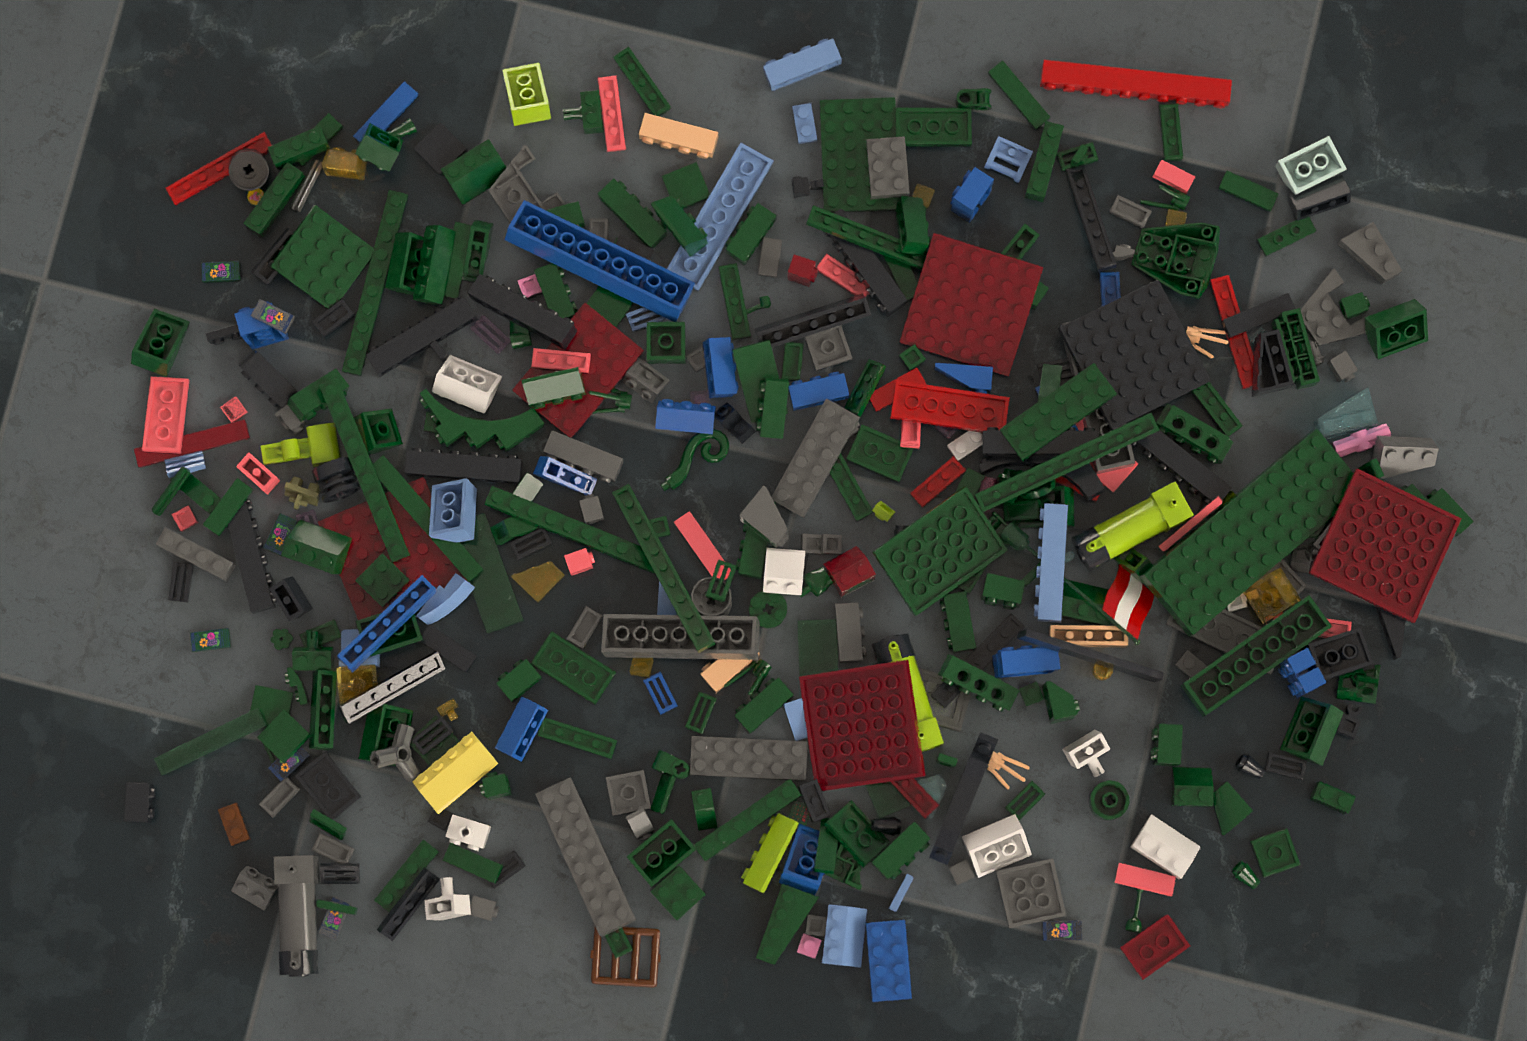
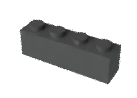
M553 430L543 450L544 454L547 455L546 457L563 461L564 464L572 468L578 467L582 469L581 472L590 476L593 474L600 476L599 479L606 483L616 481L624 462L623 458Z
M167 528L163 529L156 542V545L226 582L236 566L233 562Z

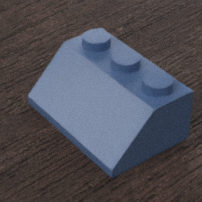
M467 478L432 485L429 536L431 538L456 543L474 539L477 488Z
M828 905L822 963L861 968L867 909Z

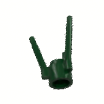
M1163 183L1168 188L1162 185L1159 188L1173 196L1171 200L1173 205L1145 200L1140 201L1141 204L1172 209L1178 212L1179 208L1182 210L1186 208L1190 196Z
M615 388L611 392L616 393V396L589 391L590 395L616 400L615 406H619L617 408L596 409L592 414L624 413L625 409L630 410L632 395Z
M759 659L758 662L753 660L749 666L731 678L724 686H729L753 669L752 674L757 679L748 692L752 696L758 691L772 667L762 659Z

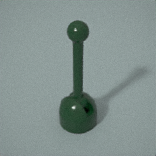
M1136 888L1138 893L1134 917L1127 921L1125 930L1141 933L1142 924L1137 917L1141 893L1144 890Z

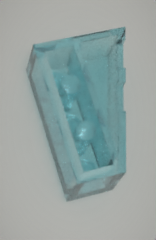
M1369 387L1322 415L1314 422L1315 428L1320 431L1325 439L1374 428L1378 424Z

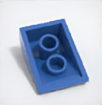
M802 824L798 825L778 883L816 895L824 874L814 872L819 839L818 830Z

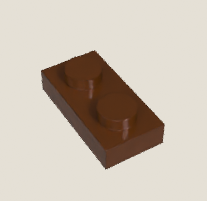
M237 803L218 809L231 846L250 839Z

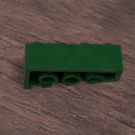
M782 884L756 958L775 965L819 897Z

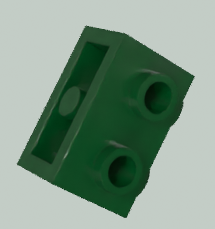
M497 772L488 773L486 778L482 779L483 783L480 784L481 794L486 796L487 799L491 800L512 795L509 779L505 773L500 775Z

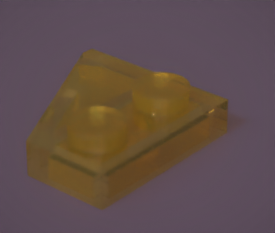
M550 561L521 573L513 574L511 577L534 600L539 602L565 575Z

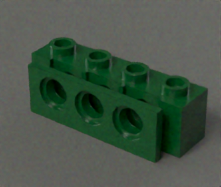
M1297 308L1281 312L1279 318L1271 323L1272 331L1278 329L1280 331L1293 382L1296 383L1297 390L1315 386L1320 382L1301 310Z
M1168 403L1156 421L1161 432L1174 437L1173 440L1180 445L1186 444L1195 454L1200 455L1201 453L1205 455L1206 459L1213 464H1221L1234 443L1230 440V437L1175 405L1171 406ZM1172 422L1180 423L1181 428H1174ZM1194 431L1198 438H1191L1189 432ZM1206 441H1211L1214 444V448L1207 447Z
M949 654L938 673L943 678L942 682L950 686L955 684L959 686L958 690L968 695L971 692L976 695L975 699L983 703L988 701L993 704L992 707L1001 712L1003 709L1010 711L1020 691ZM960 671H962L963 676L960 680H958L957 675ZM976 680H979V686L975 689L974 683ZM995 688L996 694L992 697L991 691Z

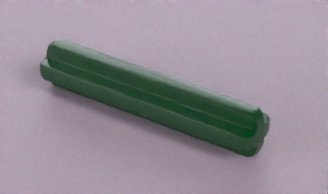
M183 466L179 469L153 506L152 512L157 516L162 515L190 475L189 469Z

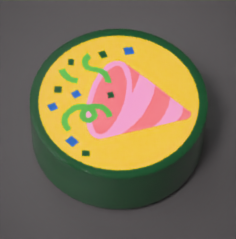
M261 188L248 191L247 200L249 204L255 207L265 192Z

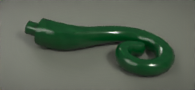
M713 429V434L696 433L685 446L678 468L666 476V481L660 485L663 491L669 488L674 490L684 482L690 470L694 451L704 440H717L720 444V451L716 455H711L709 450L712 444L706 442L701 447L703 459L711 463L722 461L727 456L730 448L727 436L716 429Z

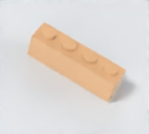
M645 113L639 138L646 144L652 145L657 143L661 144L660 146L665 149H671L672 147L679 149L678 151L681 153L689 154L691 152L697 154L700 158L708 159V157L713 158L718 140V132Z
M1050 625L1049 636L1082 647L1126 648L1128 646V633L1119 626Z

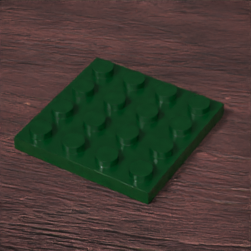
M314 205L270 267L325 308L329 309L342 299L372 257L375 249L318 206Z

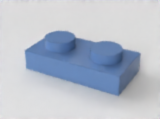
M811 103L792 106L798 143L803 144L817 141Z

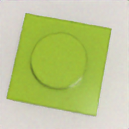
M882 501L878 502L872 510L878 519L885 520L886 522L896 513Z

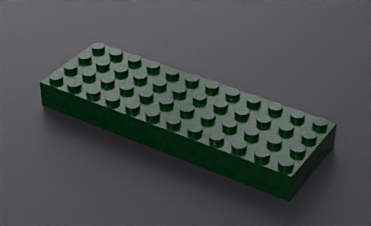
M1318 429L1312 430L1139 577L1188 636L1194 635L1335 515L1354 473Z

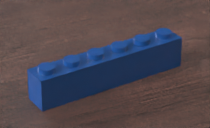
M421 575L337 655L338 659L353 673L436 594V588Z

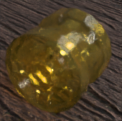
M1095 664L1093 667L1094 677L1101 681L1107 680L1113 673V669L1104 668V666L1102 667L1098 664Z

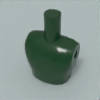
M823 567L813 570L803 577L806 586L802 588L800 597L802 598L810 591L818 597L833 584V581Z

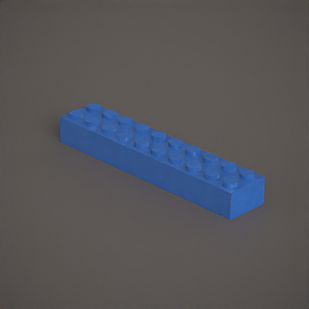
M525 200L511 221L505 236L506 241L673 322H677L695 285L694 282Z

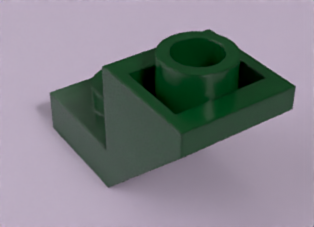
M510 517L502 520L490 529L496 544L502 545L514 537L524 536L532 532L538 526L516 517Z

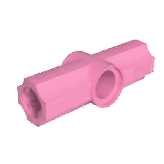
M1382 424L1369 430L1357 431L1349 437L1332 442L1331 444L1338 455L1343 457L1354 452L1360 453L1372 448L1375 445L1377 436H1391V432L1387 424Z

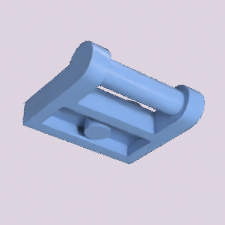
M998 136L984 168L988 170L991 168L1013 178L1015 182L1019 183L1033 151ZM995 157L1019 167L1018 172L993 162Z

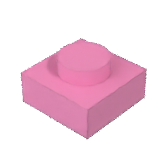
M535 274L518 280L521 292L527 299L542 293Z
M803 933L797 952L815 959L822 940Z

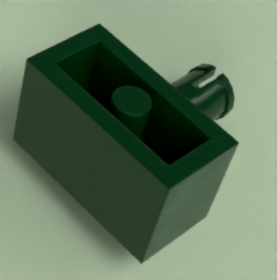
M599 90L580 92V107L564 108V121L581 119L583 120L585 134L603 133Z
M312 629L306 630L307 647H295L293 649L292 670H332L334 666V647L318 646L319 630L314 629L313 637Z

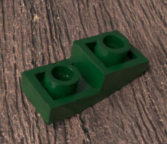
M287 667L285 681L286 684H289V687L298 688L295 691L296 702H300L302 706L310 705L307 690L300 676L291 667Z

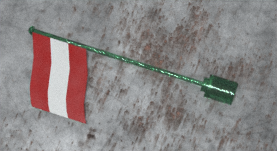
M1011 522L1000 534V537L1016 551L1019 549L1023 551L1026 548L1041 561L1038 558V553L1028 546L1030 536L1014 522ZM1119 564L1116 577L1105 596L1101 609L1064 577L1063 581L1135 642L1134 645L1140 644V639L1138 638L1142 623L1151 609L1154 594Z

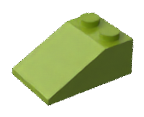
M535 63L503 69L514 126L551 119L540 64Z

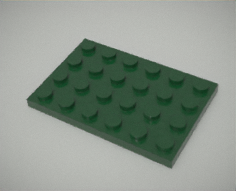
M895 97L820 100L824 210L832 213L841 208L844 212L895 210L899 197L871 199L866 147L867 139L896 137Z
M964 486L872 551V553L912 614L917 616L1008 551V549L968 488Z

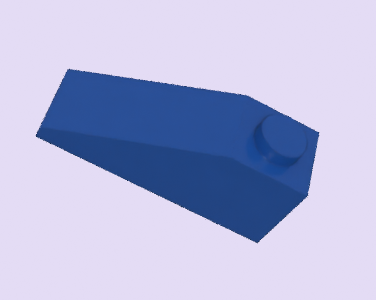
M935 363V371L972 392L984 394L991 392L993 367Z
M545 456L539 457L533 474L584 495L592 494L597 481L596 478Z

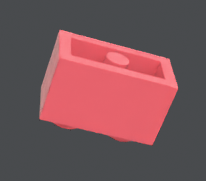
M250 453L236 466L267 495L280 482L272 472Z

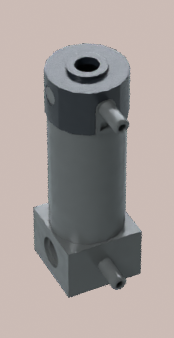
M318 856L274 857V884L278 885L279 975L301 977L309 976V974H318L315 884H319Z

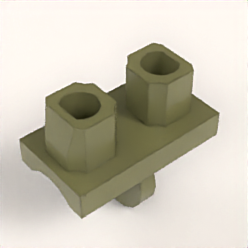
M295 476L290 483L286 482L284 486L285 496H288L289 501L294 503V509L298 510L300 506L307 507L308 504L318 505L320 489L318 484L310 483L308 489L302 488L303 480Z

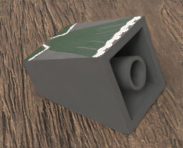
M763 485L739 515V518L743 524L772 547H782L788 540V528L768 489Z

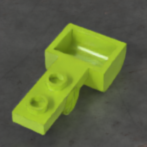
M335 423L306 427L308 438L287 439L279 443L261 445L263 464L270 465L311 458L312 465L315 467L341 458Z

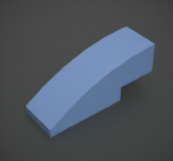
M455 573L445 588L440 585L437 587L436 594L426 602L417 614V617L427 625L440 620L458 607L475 587Z

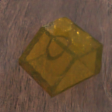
M334 147L333 150L327 149L322 162V168L327 176L364 180L367 162L361 160L355 154L356 150L347 152L343 148Z
M1281 568L1269 573L1243 592L1263 624L1301 601V598Z
M376 664L360 665L353 673L347 667L336 668L340 705L378 684Z

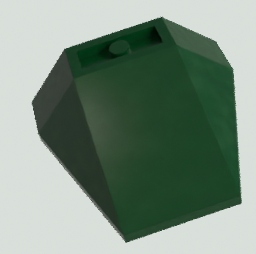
M1199 222L1142 229L1131 265L1155 280H1159L1160 283L1180 295L1199 299L1208 287L1218 254L1220 226Z

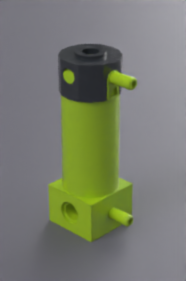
M1173 482L1152 493L1148 499L1073 536L1072 542L1081 562L1088 571H1091L1161 532H1168L1189 521L1194 514L1177 483Z
M909 633L889 636L872 644L878 664L909 660L919 727L918 737L921 741L922 752L943 746L944 742L936 717L933 716L915 659L916 655L910 642Z

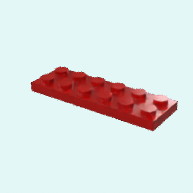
M896 380L891 419L982 433L988 427H997L1000 430L1006 425L1010 397Z

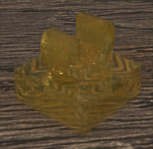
M454 698L437 708L441 716L447 714L451 721L459 718L454 709L459 707Z

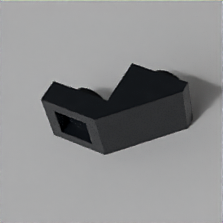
M727 402L715 412V418L741 444L756 432L741 417L737 410Z

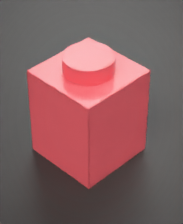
M586 548L564 555L571 576L593 569L592 563H595L592 552H587Z

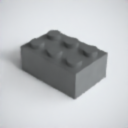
M905 136L867 139L866 147L871 199L909 196Z

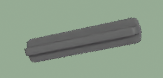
M313 160L290 206L292 210L296 212L301 211L323 167L321 161Z

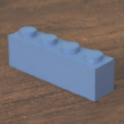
M823 39L818 42V45L813 47L808 45L801 48L800 52L795 54L790 52L785 54L780 60L776 61V59L766 62L763 66V72L771 91L840 65L842 59L834 40Z

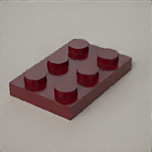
M1166 914L1122 945L1120 949L1140 978L1144 980L1189 948L1190 945L1170 916Z

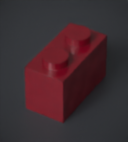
M794 254L788 269V280L809 287L810 283H814L817 277L818 268L815 267L816 261Z

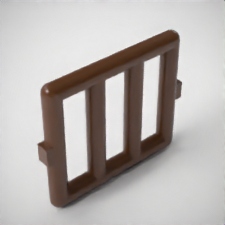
M596 927L594 928L593 950H591L590 958H592L591 982L593 984L652 988L657 986L658 962H661V954H659V929L622 927L626 935H633V951L630 978H618L620 957L615 959L613 952L611 977L599 976L602 937L599 935ZM641 936H652L650 979H638Z

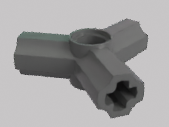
M404 724L397 725L392 746L372 752L370 762L374 768L395 764L407 782H411L421 774L420 768L411 757V750L409 748L414 733L413 727Z

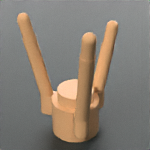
M1188 326L1186 333L1194 349L1211 359L1214 356L1196 345L1195 342L1199 343L1200 338L1228 344L1227 340L1202 334L1203 332L1225 335V331Z
M993 752L987 770L993 773L1006 789H1010L1009 785L996 771H999L1000 768H1003L1019 780L1025 781V778L1006 766L1004 762L1008 761L1027 770L1030 768L1028 765L1004 756L1000 752L998 754Z

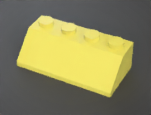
M471 732L463 737L453 748L449 749L440 759L435 761L427 770L419 774L412 782L439 814L493 769L498 762L475 734Z

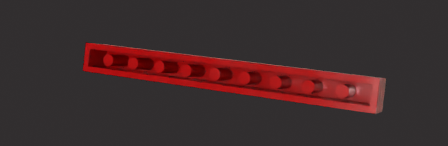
M1044 60L1040 87H1044L1046 90L1059 88L1065 92L1077 90L1082 91L1084 94L1096 92L1101 93L1102 96H1112V94H1115L1121 98H1131L1133 96L1138 97L1140 100L1152 98L1157 99L1158 102H1168V100L1176 101L1178 104H1187L1189 102L1195 103L1196 106H1206L1208 104L1213 105L1215 108H1225L1230 103L1232 80Z

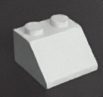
M767 548L763 592L801 595L805 551Z

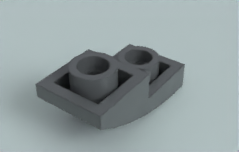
M1120 244V246L1116 245L1113 254L1115 260L1120 261L1132 258L1135 250L1131 249L1129 245Z

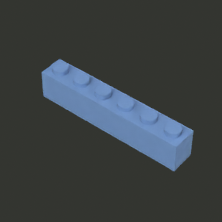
M1045 504L1044 509L1040 508V520H1044L1043 528H1039V539H1042V547H1038V558L1041 559V566H1037L1036 578H1040V585H1036L1035 597H1039V605L1035 604L1034 616H1038V621L1061 623L1068 505Z

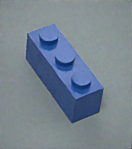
M730 337L708 338L703 342L709 398L732 397L737 394L738 382L735 380L736 364L732 356L734 346L731 343Z
M833 372L828 374L829 377L825 378L815 376L810 378L808 382H802V380L792 382L788 391L793 411L823 405L826 398L832 402L849 399L844 373Z
M663 399L658 401L655 429L713 434L716 406H712L709 403L692 404L690 401H682L680 403L673 402L670 399Z
M521 697L495 748L522 762L548 710L535 702Z

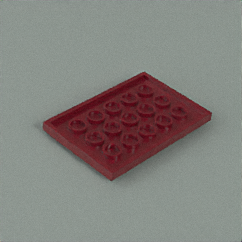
M586 303L582 305L571 319L575 323L574 326L577 333L566 350L553 343L547 349L591 354L589 373H582L587 395L582 396L583 398L580 400L571 401L570 398L564 400L562 404L553 405L548 403L545 404L544 408L535 409L570 438L577 433L605 399L590 395L588 392L594 391L609 394L644 352L641 347ZM531 367L512 391L528 403L522 380L560 370Z

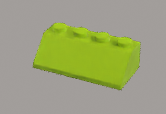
M779 813L776 817L772 816L768 824L771 827L768 834L764 833L759 841L762 844L759 852L755 850L750 859L753 862L751 868H746L741 877L744 879L743 884L763 894L765 893L799 822Z

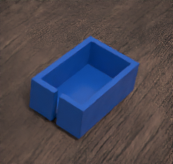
M976 167L972 171L968 170L963 177V185L961 187L958 185L952 194L951 211L970 223L979 210L976 207L977 204L982 206L991 193L994 179Z
M1032 645L1021 646V648L1014 650V647H1006L998 650V653L992 656L994 674L997 679L1051 674L1060 670L1058 652L1041 646L1033 648Z
M1308 648L1279 664L1281 676L1287 678L1290 684L1288 689L1297 698L1327 683L1318 667L1309 671L1308 668L1316 664Z

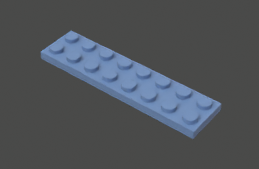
M743 143L739 144L694 223L698 229L702 227L706 232L708 244L691 257L680 245L667 268L694 282L693 289L700 290L725 247L726 242L774 163L772 159Z

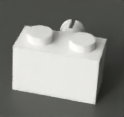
M1093 730L1062 749L1070 765L1074 768L1079 769L1088 764L1094 777L1099 776V772L1101 774L1105 772L1097 757L1110 750V747L1101 732Z
M452 814L445 837L450 838V843L460 845L463 842L468 844L467 848L479 851V848H485L491 826Z
M452 877L440 879L442 896L425 900L426 920H446L471 914L469 895L454 894Z

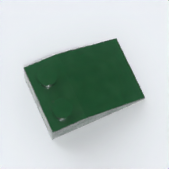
M154 308L132 350L131 364L167 377L174 364L190 321Z
M1057 486L1048 494L1034 498L1041 500L1042 509H1044L1045 504L1068 505L1067 527H1075L1073 488ZM1019 495V496L1016 497V500H1015V501L1034 500V499H1025V498H1023V497H1021V496ZM1044 520L1012 522L1013 529L1043 528Z

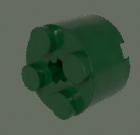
M1113 780L1099 783L1092 789L1089 795L1090 810L1096 817L1102 820L1109 821L1121 817L1127 811L1130 803V797L1125 787ZM1110 795L1114 803L1107 805V801H1104V799Z

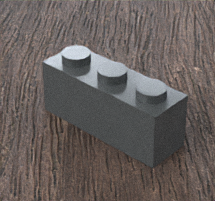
M858 602L835 604L839 663L863 662V657H866V646L862 645L861 638L865 637L864 626H860V618H863V608L859 607Z

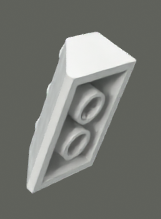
M449 355L436 374L432 392L472 408L475 411L485 413L493 400L502 376Z
M1015 814L962 836L978 878L1032 855L1024 830Z
M1152 814L1130 846L1178 879H1182L1200 849L1199 845Z

